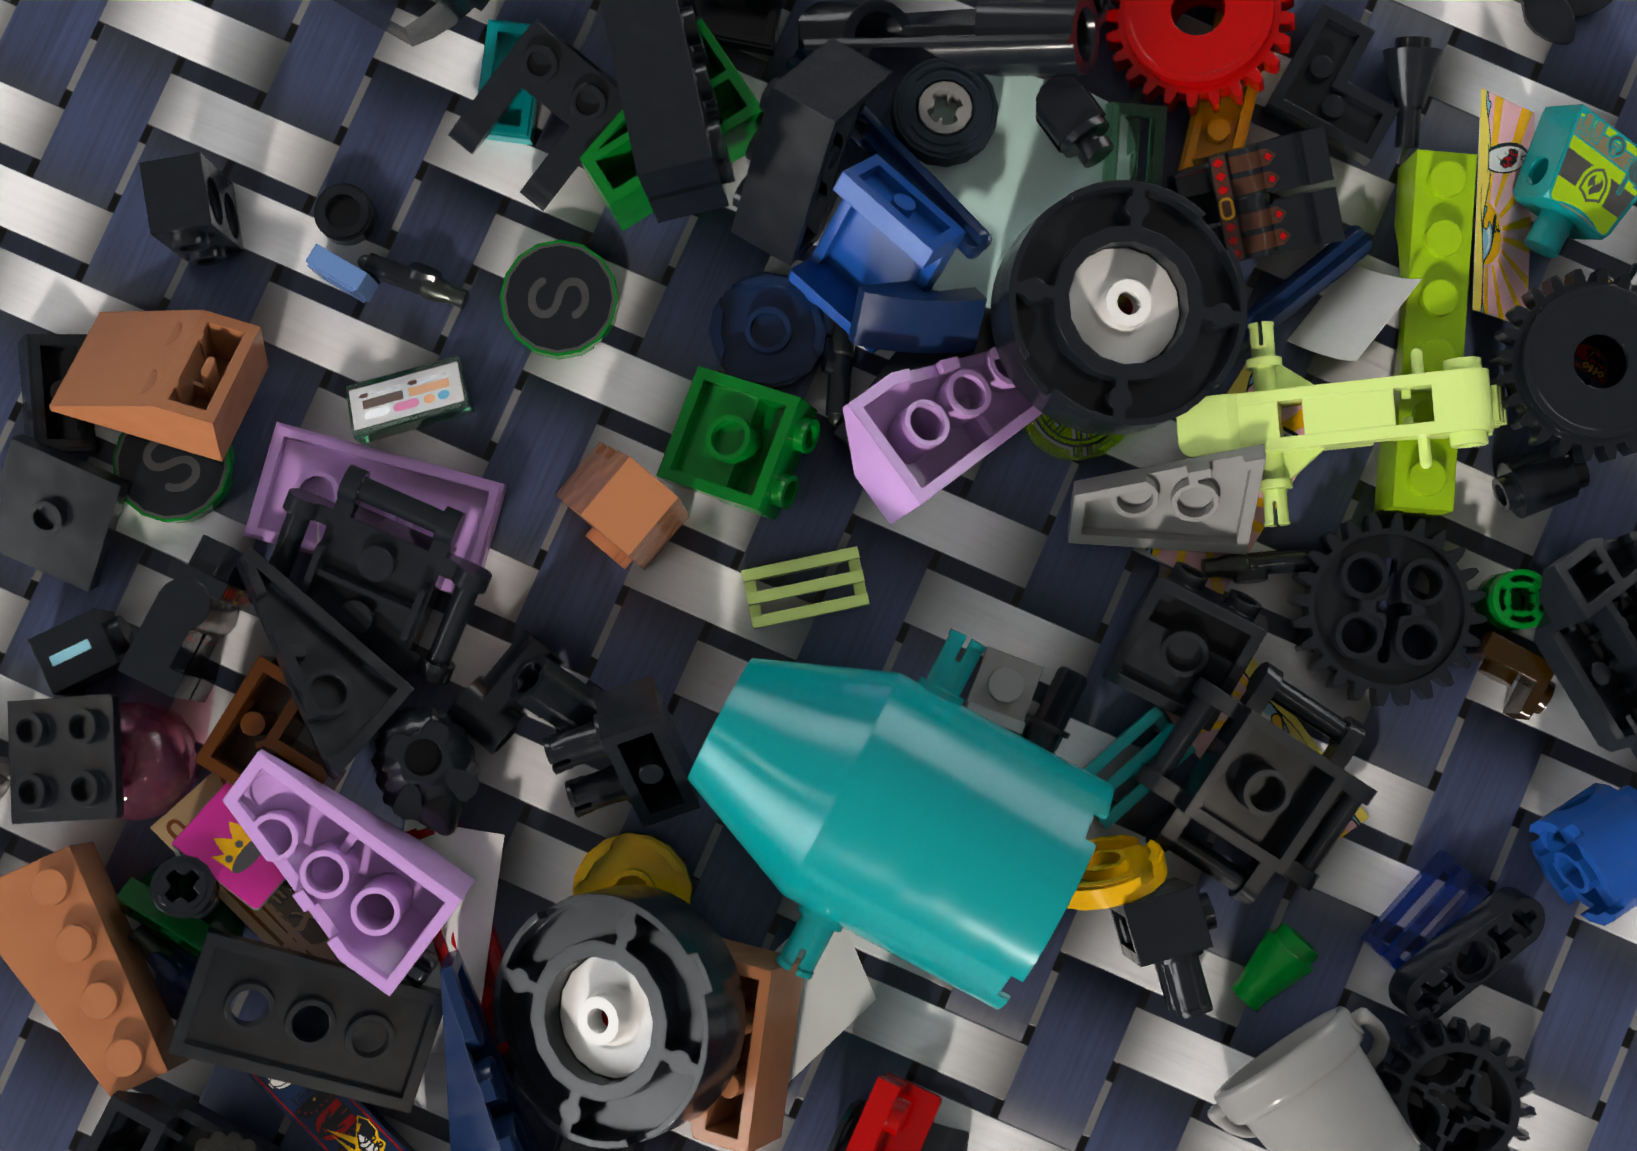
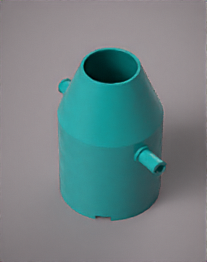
M952 628L927 678L920 676L918 681L900 672L752 658L736 682L692 766L688 781L782 895L799 904L798 911L801 912V915L781 953L777 955L776 962L785 970L790 971L800 950L805 949L806 951L797 966L795 975L810 980L833 933L842 932L843 928L994 1009H1001L1011 997L1001 991L1011 976L1024 982L1067 909L1096 848V844L1086 840L1085 837L1094 815L1104 820L1108 817L1114 794L1113 785L963 706L962 704L965 699L960 694L987 647L971 638L959 661L955 660L966 639V635Z

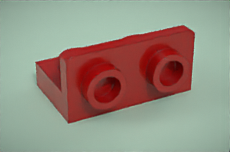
M887 1072L878 1076L846 1151H921L942 1104V1098L894 1073Z

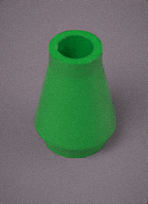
M1283 921L1275 931L1270 928L1267 929L1239 978L1230 987L1245 1004L1255 1012H1258L1267 1002L1312 973L1314 969L1311 964L1320 954L1302 935Z

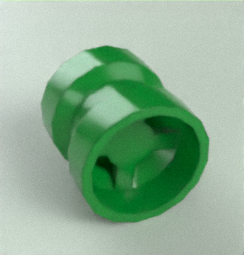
M1518 569L1490 576L1482 581L1477 589L1484 591L1486 597L1474 602L1476 613L1487 617V622L1484 624L1492 630L1507 632L1537 626L1545 612L1539 601L1542 576L1535 571ZM1522 596H1524V599H1525L1524 606H1522V604H1523Z

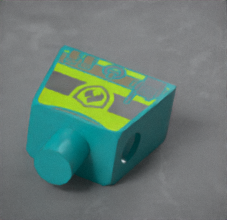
M1583 104L1546 107L1541 115L1513 189L1515 201L1537 216L1536 221L1524 240V244L1539 255L1556 258L1567 238L1602 240L1609 236L1637 200V145Z

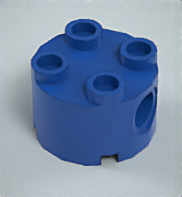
M1594 783L1530 825L1529 833L1533 832L1539 835V838L1530 844L1540 869L1558 895L1568 905L1579 899L1589 908L1581 913V916L1590 922L1605 926L1637 906V790L1630 785H1624L1616 790L1610 785Z

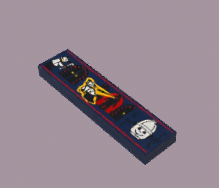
M292 1025L293 1029H294L298 1034L302 1035V1034ZM246 1073L321 1151H415L369 1103Z

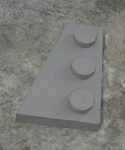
M1264 444L1074 481L1067 528L1068 543L1246 555L1266 461Z

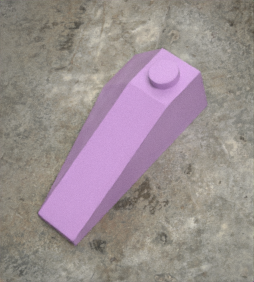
M992 347L987 352L959 359L956 356L940 360L935 365L911 371L908 368L892 372L843 407L854 475L890 525L922 505L1042 414L1015 387L1000 361L996 347Z
M263 749L257 752L222 800L265 860L273 862L295 891L292 896L304 912L309 910L329 938L327 944L337 958L388 996H391L476 881L424 842Z

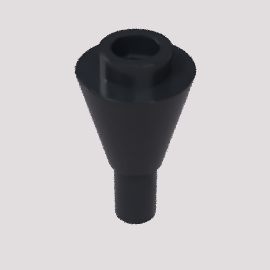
M1398 37L1395 39L1394 48L1383 50L1393 106L1399 109L1396 119L1395 148H1419L1421 110L1425 108L1443 53L1442 49L1431 47L1432 38Z

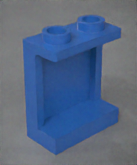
M878 154L842 171L833 188V191L843 198L813 254L807 260L794 266L788 275V280L812 304L818 306L842 327L848 335L859 286L912 280L923 293L930 292L966 233L961 226ZM864 347L867 351L871 353H875L876 351L880 350Z

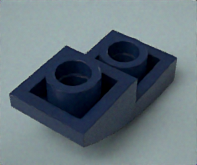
M912 280L859 286L848 339L853 345L896 352L958 353L975 351L987 298L976 287L923 293Z

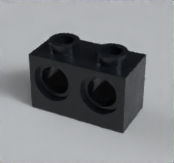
M197 152L139 163L150 234L185 261H190L195 266L220 264L227 260L226 254L244 251L233 183L203 154Z

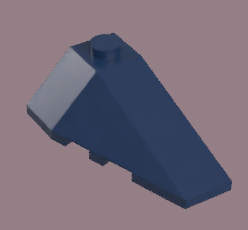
M458 949L446 954L440 969L451 1151H541L518 1094L512 1085V1079Z

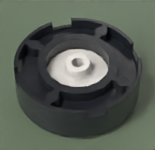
M1132 180L1105 181L1080 188L1068 194L1065 198L1044 211L1018 235L1004 255L998 268L991 296L990 318L993 339L1000 361L1015 387L1028 402L1052 420L1066 427L1096 435H1124L1149 429L1188 412L1203 400L1213 388L1220 386L1232 369L1241 350L1246 330L1248 302L1246 285L1238 258L1232 246L1225 249L1215 233L1201 219L1206 214L1201 208L1184 196L1156 184Z
M635 884L616 885L570 896L545 911L535 913L524 923L511 940L498 969L493 995V1025L497 1045L507 1042L513 1063L521 1078L520 1081L512 1085L525 1105L539 1120L558 1134L576 1143L604 1149L623 1148L657 1137L697 1118L720 1097L729 1084L740 1059L745 1035V1002L741 980L726 944L711 923L698 910L681 898L659 888Z

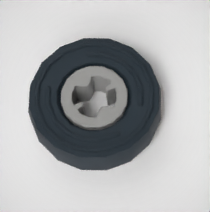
M937 57L920 62L904 74L893 94L890 118L895 136L918 160L927 165L949 167L965 163L984 150L996 128L998 103L993 85L984 74L961 68ZM945 99L946 107L949 106L951 101L957 105L958 109L955 111L953 124L942 125V117H940L938 122L932 120L930 116L934 112L936 100Z

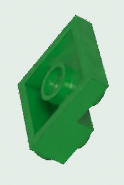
M698 366L656 476L665 482L716 498L726 505L776 521L780 508L784 510L789 509L797 497L799 479L793 474L801 453L809 454L817 444L820 435V423L815 419L818 410L801 397Z

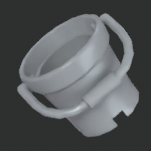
M1338 1006L1312 1019L1279 1040L1229 1078L1215 1092L1214 1099L1217 1103L1210 1107L1207 1112L1208 1118L1224 1131L1241 1138L1257 1137L1268 1151H1420L1421 1149L1418 1146L1420 1142L1407 1125L1375 1071L1376 1067L1386 1056L1390 1041L1388 1032L1384 1024L1367 1008L1363 1007L1350 1013L1347 1008ZM1362 1025L1374 1038L1372 1048L1367 1055H1365L1360 1046L1363 1034H1365L1360 1027Z

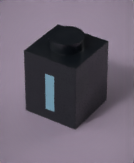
M93 608L28 639V643L52 695L74 696L121 673L118 671V668L135 637L130 626L122 616L116 617L113 611Z

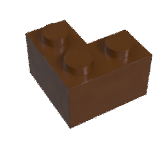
M259 655L194 759L196 763L232 785L235 784L261 749L334 791L347 771L344 769L333 780L326 774L318 753L297 740L305 727L304 721L278 661L275 657Z

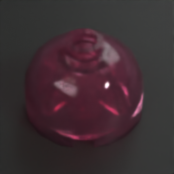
M130 701L120 704L124 815L121 818L114 819L143 821L166 814L191 791L198 778L199 765H196L194 761L197 756L194 745H197L194 732L183 718L172 710L155 703Z

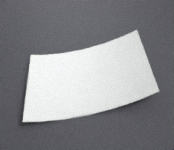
M1354 265L1333 282L1287 341L1327 357L1357 361L1422 279L1389 276Z

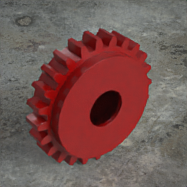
M1111 0V4L1118 9L1108 10L1106 25L1114 30L1105 36L1108 49L1117 51L1112 56L1116 71L1129 69L1124 76L1127 87L1132 90L1144 83L1142 93L1145 102L1150 104L1160 94L1164 96L1166 112L1170 113L1176 108L1179 101L1187 102L1190 116H1196L1200 102H1209L1210 108L1216 114L1221 111V99L1230 96L1236 105L1240 106L1243 104L1242 89L1247 85L1260 93L1264 89V79L1261 75L1263 70L1276 75L1279 73L1280 59L1274 52L1280 54L1290 52L1291 38L1284 32L1295 30V14L1287 11L1294 7V0ZM1207 6L1216 9L1223 15L1221 23L1213 31L1204 35H1190L1182 32L1176 26L1179 18L1186 11L1195 7Z

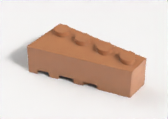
M94 842L66 846L0 877V956L111 1097L116 1091L132 1089L189 1061V1058L168 1053V1046L175 1026L147 962L138 948L128 939L129 935L133 932L126 915L121 912L116 897L117 894Z

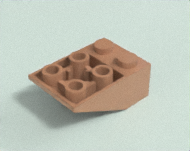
M206 310L100 312L49 405L50 410L223 462L269 367L261 327Z

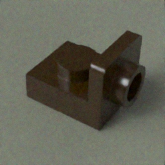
M1495 632L1476 633L1475 636L1482 641L1481 647L1468 648L1465 654L1482 662L1478 671L1488 678L1509 687L1512 686L1515 680L1517 681L1503 709V713L1513 719L1529 720L1533 713L1540 714L1550 702L1556 684L1551 681L1554 672L1546 660Z

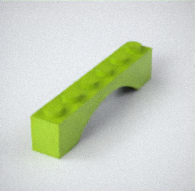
M1417 149L1398 168L1394 228L1398 245L1400 278L1422 280L1400 306L1394 376L1412 374L1410 352L1414 348L1421 349L1423 353L1424 373L1443 371V361L1464 357L1477 154ZM1432 391L1411 392V399L1402 400L1401 392H1394L1396 425L1404 424L1403 417L1413 416L1414 423L1434 421ZM1450 438L1430 439L1432 466L1428 469L1420 466L1418 440L1381 442L1377 462L1374 513L1387 515L1401 513L1402 516L1435 518L1453 512L1458 448H1450Z

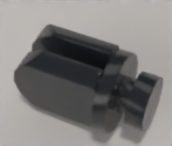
M1060 75L1049 79L1040 88L1036 97V121L1059 153H1063L1066 158L1078 155V159L1083 166L1090 168L1100 163L1113 151L1114 145L1108 136L1105 135L1110 126L1104 117L1106 113L1081 80L1073 75Z

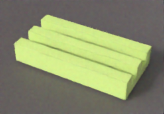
M858 546L741 570L753 629L870 605ZM845 562H848L850 572L761 591L757 590L756 581ZM853 584L855 593L853 596L762 614L761 603Z

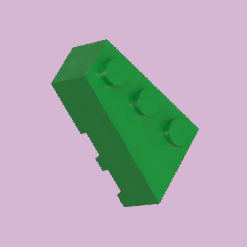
M700 18L697 23L705 44L710 65L708 73L712 89H714L723 123V126L720 127L724 143L729 151L731 163H734L746 155L750 140L761 126L764 112L759 109L760 103L703 19ZM622 109L582 154L580 161L593 187L621 230L625 231L654 212L637 176L624 111Z

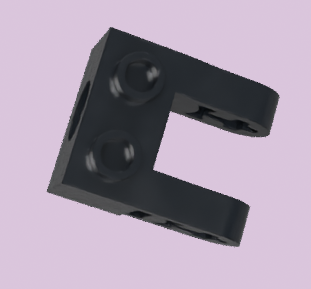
M534 19L456 122L448 136L469 153L474 154L522 91L526 90L570 126L520 191L523 196L544 211L580 165L582 154L623 109L618 83L615 79L544 21Z

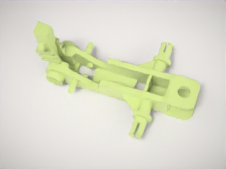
M1261 321L1263 345L1261 344V332L1258 322L1248 324L1251 358L1246 360V370L1253 372L1254 392L1206 396L1188 412L1176 417L1178 445L1181 452L1189 458L1264 444L1266 461L1259 492L1263 493L1264 527H1277L1275 503H1277L1278 524L1280 526L1291 524V521H1289L1287 490L1293 488L1292 479L1323 451L1372 446L1374 442L1418 440L1420 466L1428 469L1432 466L1430 439L1450 438V448L1479 447L1489 444L1488 436H1493L1494 428L1508 425L1507 409L1503 410L1501 404L1502 400L1506 398L1505 389L1500 386L1498 387V385H1490L1489 369L1482 368L1481 357L1469 356L1443 361V371L1424 373L1423 353L1421 349L1414 348L1410 352L1412 374L1314 385L1284 367L1282 357L1276 356L1274 322ZM1432 391L1434 421L1414 423L1413 416L1403 417L1404 424L1396 425L1394 392H1401L1402 400L1411 399V392ZM1302 405L1305 435L1284 437L1282 408Z

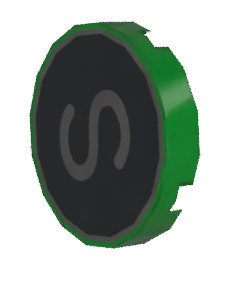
M565 240L538 243L520 254L506 272L500 294L503 318L515 338L535 354L558 360L583 356L594 349V346L600 343L604 337H607L614 327L620 304L616 280L602 257L583 244Z
M122 432L119 435L112 457L113 474L131 481L125 502L141 515L165 523L194 522L213 512L229 494L233 482L231 478L233 463L235 464L234 448L231 444L223 462Z

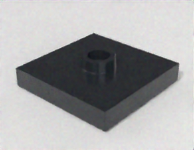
M24 434L11 438L0 475V553L90 592L99 586L131 481Z

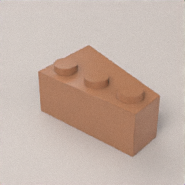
M602 442L598 443L555 494L557 498L592 526L585 536L624 569L634 561L645 570L690 517L677 495L630 456L618 450L615 451L612 447H607Z
M722 938L735 962L743 989L745 1002L744 1043L736 1070L726 1089L705 1112L690 1121L693 1139L733 1151H755L781 1138L803 981V978L796 976L795 973L802 958L797 957L790 971H787L775 960L780 952Z

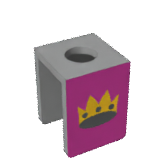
M226 782L171 844L176 856L187 855L197 857L208 865L216 881L250 908L259 910L286 879L273 862L265 860L222 801L232 788Z

